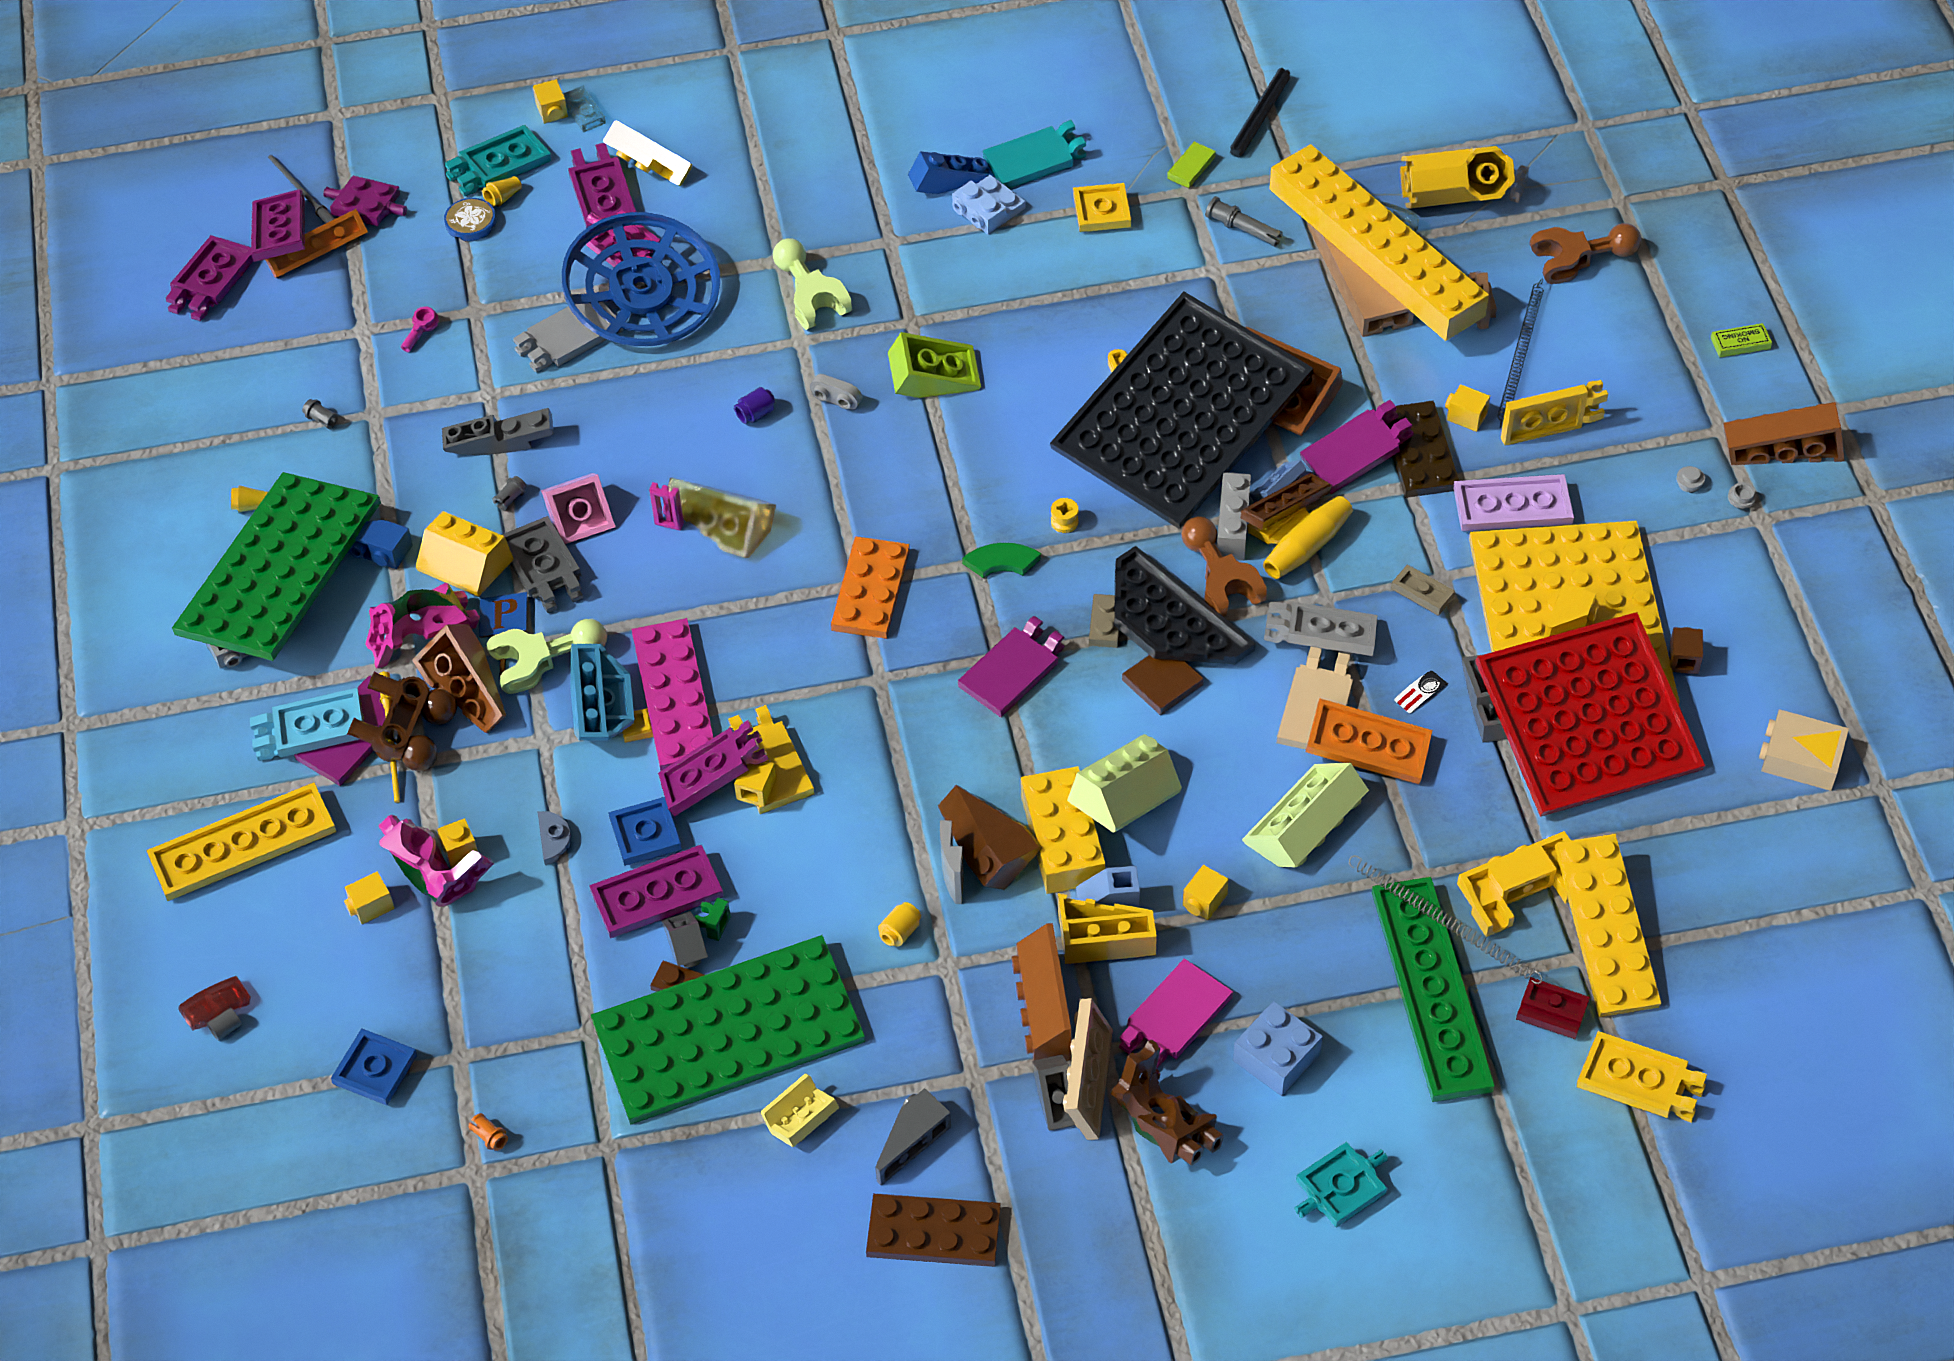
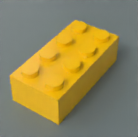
M1078 766L1021 777V799L1029 829L1042 847L1036 856L1046 894L1076 889L1078 885L1105 869V860L1093 818L1067 801L1076 774L1080 771Z

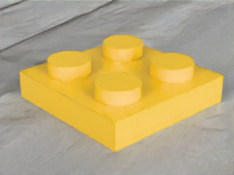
M1124 183L1073 187L1079 232L1131 227V216Z

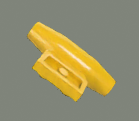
M1337 496L1313 510L1310 514L1304 507L1264 530H1260L1250 523L1247 524L1249 534L1268 545L1270 543L1277 544L1263 562V567L1267 574L1274 579H1279L1308 561L1336 535L1352 514L1353 508L1346 498Z

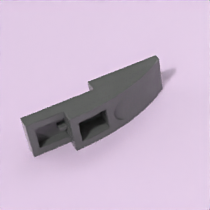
M545 408L499 421L496 420L494 415H489L442 428L443 450L455 454L490 455L532 448V440L553 435V419L550 409Z

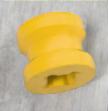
M1060 498L1052 503L1051 526L1054 530L1060 533H1069L1077 528L1079 524L1077 503L1069 498Z

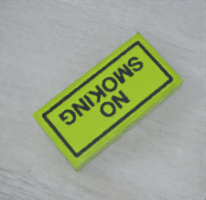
M1763 323L1713 331L1711 334V340L1719 358L1771 349L1772 341Z

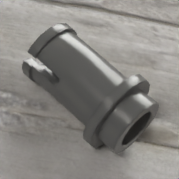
M309 399L303 406L302 412L307 419H314L328 429L333 428L338 421V414L322 406L321 402L317 399Z
M518 476L509 478L507 485L492 498L493 503L496 504L499 501L500 503L497 507L505 511L519 495L522 496L525 493L526 483Z

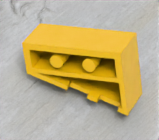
M1058 893V916L1065 964L1156 955L1157 935L1153 910L1116 903L1114 906L1096 903V900L1086 898V901L1067 898L1065 894Z

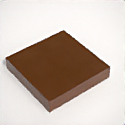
M1150 655L1122 673V681L1160 716L1203 686L1204 678L1185 661L1155 659Z

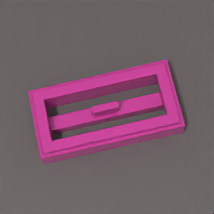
M653 482L649 492L655 525L681 531L684 520L679 488L673 487L672 491H669V487L663 485L660 489L658 483ZM660 497L663 498V504H664V506H663V512H662V506H661Z

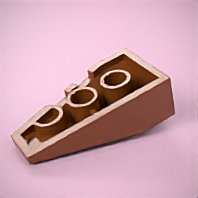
M469 624L445 625L412 659L425 682L432 688L444 689L453 694L457 706L462 709L463 715L484 733H489L506 716L484 649Z

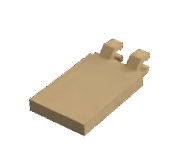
M1310 647L1306 665L1300 664V667H1296L1276 743L1306 750L1319 698L1347 706L1353 685L1351 675L1347 674L1349 654L1339 652L1335 669L1330 671L1319 668L1322 649Z

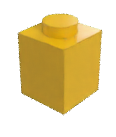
M557 79L533 85L536 106L544 124L568 117L565 98Z
M1460 384L1455 394L1450 393L1445 404V408L1448 409L1447 421L1477 432L1488 414L1490 395Z
M769 760L760 764H747L748 771L738 776L734 783L737 800L765 807L776 781L775 764Z
M465 818L437 829L442 849L451 869L472 850L478 852L474 837Z
M1202 865L1183 890V906L1191 914L1209 920L1228 895L1229 879Z
M378 871L345 886L348 899L344 900L345 906L351 917L357 915L361 924L367 923L395 909L391 895Z

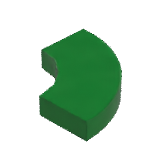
M993 543L979 547L966 554L962 558V564L982 578L999 571H1011L1023 576L1041 560V553L1021 544Z

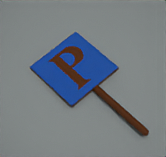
M527 592L480 598V638L492 637L511 629L527 632ZM504 658L500 660V676L506 670V659Z

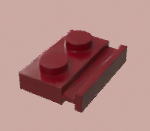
M1530 977L1517 1012L1516 1020L1576 1039L1590 997L1544 981L1535 984L1534 982H1540L1541 980Z

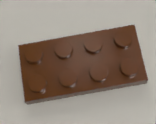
M873 1193L866 1256L870 1258L995 1267L1001 1203Z

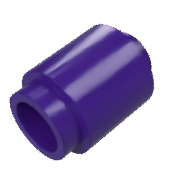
M759 387L740 398L738 403L734 405V411L742 423H753L774 410V395L770 390Z

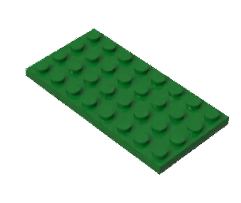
M282 472L173 625L174 635L274 661L354 544L355 538L366 521L371 519L381 504L379 495Z
M823 935L591 1014V1020L630 1125L865 1042V1035Z

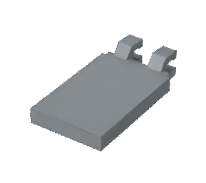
M599 302L606 312L616 318V315L603 302ZM575 304L579 311L598 327L606 330L611 323L603 319L593 309L591 304ZM569 306L527 328L528 331H524L513 338L514 343L517 345L515 351L521 357L528 354V357L532 360L529 363L530 367L535 372L549 367L553 362L560 366L607 340L583 325L572 313Z
M1270 602L1264 640L1274 643L1284 640L1287 643L1373 656L1377 615L1293 602L1292 606L1288 603ZM1270 613H1279L1280 615H1279V616H1275V615L1270 614ZM1275 628V629H1277L1278 631L1274 632V631H1271L1270 629Z

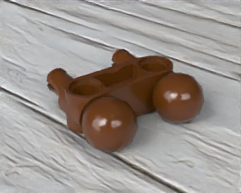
M374 671L367 688L391 697L393 701L382 726L379 725L377 727L353 718L347 735L370 743L373 751L384 761L392 762L402 759L404 765L413 771L421 772L429 769L436 762L438 755L434 741L424 735L411 736L420 713H422L425 720L436 725L448 723L453 719L457 711V702L453 694L444 689L430 690L425 681L419 677H403L402 680L399 679L397 681ZM407 694H412L416 698L409 697ZM387 740H392L396 744H390Z

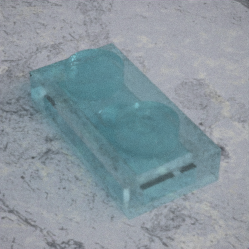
M584 86L563 93L567 110L583 132L606 124L604 114Z

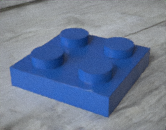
M665 797L608 812L624 866L682 850Z
M361 1028L332 1075L331 1081L333 1085L388 1105L416 1059V1049Z

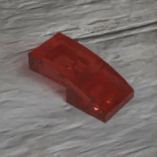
M234 976L196 993L181 1003L178 1010L191 1030L194 1031L206 1027V1023L229 1008L235 1010L249 1005L251 996L238 977Z

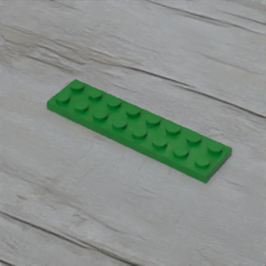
M1431 877L1394 883L1391 892L1400 883L1396 890V895L1405 886L1401 892V898L1410 889L1405 897V901L1414 892L1410 904L1419 895L1415 902V907L1424 898L1419 910L1429 901L1424 913L1433 904L1429 916L1438 907L1434 914V919L1438 917L1441 907ZM1388 883L1386 885V889L1389 888L1392 883ZM1372 886L1371 893L1432 1102L1494 1092L1495 1085L1447 927L1442 926V922L1437 923V919L1433 920L1432 916L1428 917V913L1423 914V910L1418 911V907L1414 908L1413 904L1409 905V901L1404 902V898L1400 899L1399 895H1394V892L1390 893V889L1385 890V886ZM1443 914L1440 915L1438 922L1444 918Z

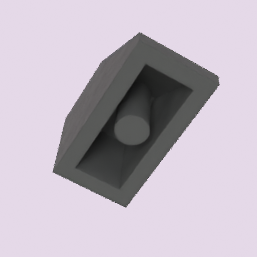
M691 911L661 920L674 960L678 966L693 967L700 964L701 959L708 957L699 924Z
M1063 1055L1032 1061L1037 1092L1048 1130L1075 1125V1122L1065 1112L1063 1106V1098L1068 1092L1069 1084L1067 1080L1069 1064Z

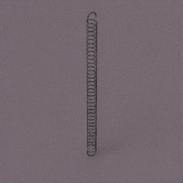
M1543 278L1539 283L1533 285L1497 415L1501 421L1499 428H1501L1502 419L1504 418L1501 416L1502 418L1500 419L1499 415L1500 413L1505 414V412L1501 411V409L1505 410L1502 406H1506L1503 402H1509V400L1504 398L1512 399L1513 401L1515 396L1512 398L1505 395L1512 394L1506 392L1507 390H1512L1507 387L1515 388V391H1517L1519 379L1511 378L1510 376L1516 375L1511 372L1519 373V376H1521L1522 368L1514 367L1513 362H1523L1522 365H1524L1531 335L1523 334L1522 332L1529 331L1523 328L1532 329L1531 332H1533L1537 315L1529 317L1527 314L1534 313L1529 312V309L1538 313L1542 297L1539 299L1532 296L1539 295L1534 294L1533 290L1534 288H1541L1538 286L1543 283ZM1541 288V289H1542V292L1539 291V292H1536V293H1541V296H1542V295H1543V292H1544L1543 288ZM1520 339L1529 340V342L1524 343V344H1528V345H1527V346H1526V345H1522V346H1521V345L1519 344V343H1520L1519 340H1520ZM1516 351H1526V353L1521 354L1525 355V357L1517 356Z

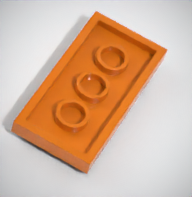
M855 536L831 621V631L887 639L910 552V544Z
M1319 698L1305 752L1342 763H1351L1359 768L1419 784L1422 779L1433 730Z

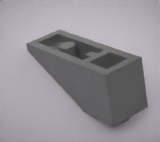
M925 1088L917 1095H910L904 1101L875 1166L876 1179L880 1185H883L951 1128L950 1111Z

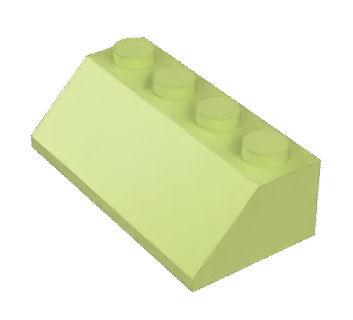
M1143 734L1077 772L1067 801L1114 833L1180 793L1182 787L1168 750L1154 738Z
M1351 763L1314 764L1242 840L1247 846L1278 867H1298L1307 860V855L1314 848L1320 846L1325 841V836L1343 822V817L1362 802L1361 798L1369 789Z

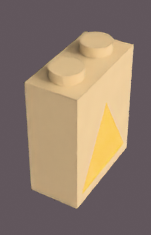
M1779 709L1776 720L1770 719L1765 736L1771 738L1769 743L1763 742L1759 759L1764 760L1761 772L1831 791L1838 772L1849 728Z

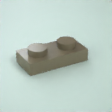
M1408 564L1391 584L1393 591L1438 616L1453 600L1455 595L1453 589Z
M1093 595L1089 646L1117 648L1119 629L1114 626V595Z

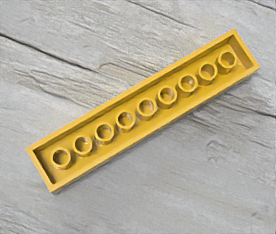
M1312 144L1271 167L1269 189L1445 341L1449 340L1486 316L1489 298L1487 292Z

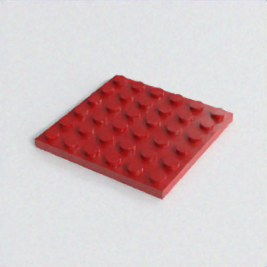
M1638 612L1480 655L1475 660L1540 817L1698 772L1705 767Z

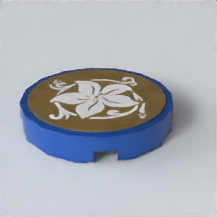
M465 198L454 202L447 208L444 222L446 230L452 237H460L463 241L479 240L491 232L490 229L496 225V215L494 208L489 202L479 198Z

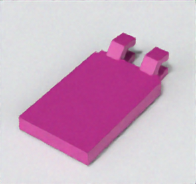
M1184 958L1128 1018L1127 1026L1129 1027L1120 1036L1122 1042L1119 1044V1048L1130 1054L1145 1037L1147 1040H1154L1160 1047L1157 1068L1168 1055L1177 1059L1232 999L1233 991Z

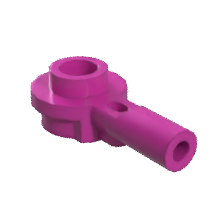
M424 306L414 312L412 318L413 329L401 345V349L405 352H410L423 332L431 331L438 325V314L432 308Z

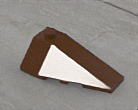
M955 785L938 805L944 819L952 821L953 837L958 846H962V854L968 866L985 887L1005 890L1042 849L1026 826L1007 817L1000 810L989 806L984 800L959 785Z

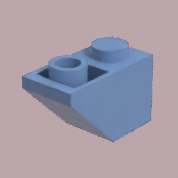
M1137 866L1104 869L1076 887L1077 900L1086 901V898L1096 900V903L1114 906L1116 903L1139 908L1140 889Z

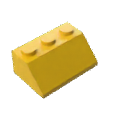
M442 511L424 531L416 569L419 572L479 597L514 558L505 536Z

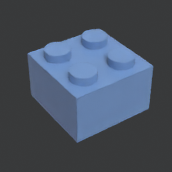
M1273 1001L1234 1042L1233 1061L1276 1093L1283 1096L1321 1055L1323 1036Z

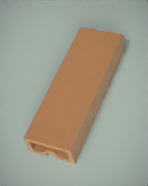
M1308 223L1307 226L1362 337L1382 333L1383 328L1391 326L1392 330L1412 325L1414 314Z

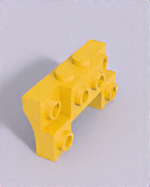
M1565 831L1529 846L1522 845L1512 853L1505 856H1495L1487 863L1459 874L1457 885L1472 906L1471 915L1486 937L1513 926L1515 916L1507 904L1543 889L1554 886L1564 903H1569L1555 850L1556 843L1571 841Z

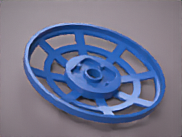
M647 212L617 214L590 225L569 246L562 266V290L572 313L592 332L607 340L624 345L657 346L671 343L689 335L700 327L712 313L718 300L720 289V269L714 253L705 240L689 226L675 219ZM623 226H653L665 229V233L660 243L644 239L627 240ZM613 229L617 243L604 249L594 260L581 252V249L593 238ZM677 234L691 243L705 261L690 267L682 255L670 248L675 235ZM631 249L654 250L655 253L652 258L633 257ZM618 252L621 253L623 261L617 264L613 270L602 265L610 256ZM665 255L675 261L682 271L670 274L668 269L661 264ZM574 260L588 268L585 279L586 294H571L569 277ZM707 270L710 271L712 282L708 305L693 302L696 292L695 276ZM596 273L609 280V291L594 293L593 282ZM687 280L688 292L686 299L673 296L672 285ZM637 282H643L647 285V287L644 289H638L634 286V284ZM613 300L621 310L615 318L606 312L599 302ZM575 304H591L593 309L603 319L611 323L606 330L598 327L587 319ZM666 304L680 308L673 316L661 321L657 313ZM687 311L702 314L693 324L679 332L669 335L665 327L681 319ZM632 313L646 314L650 324L638 325L627 323L626 321ZM621 328L631 331H655L658 337L637 339L620 336L617 333Z

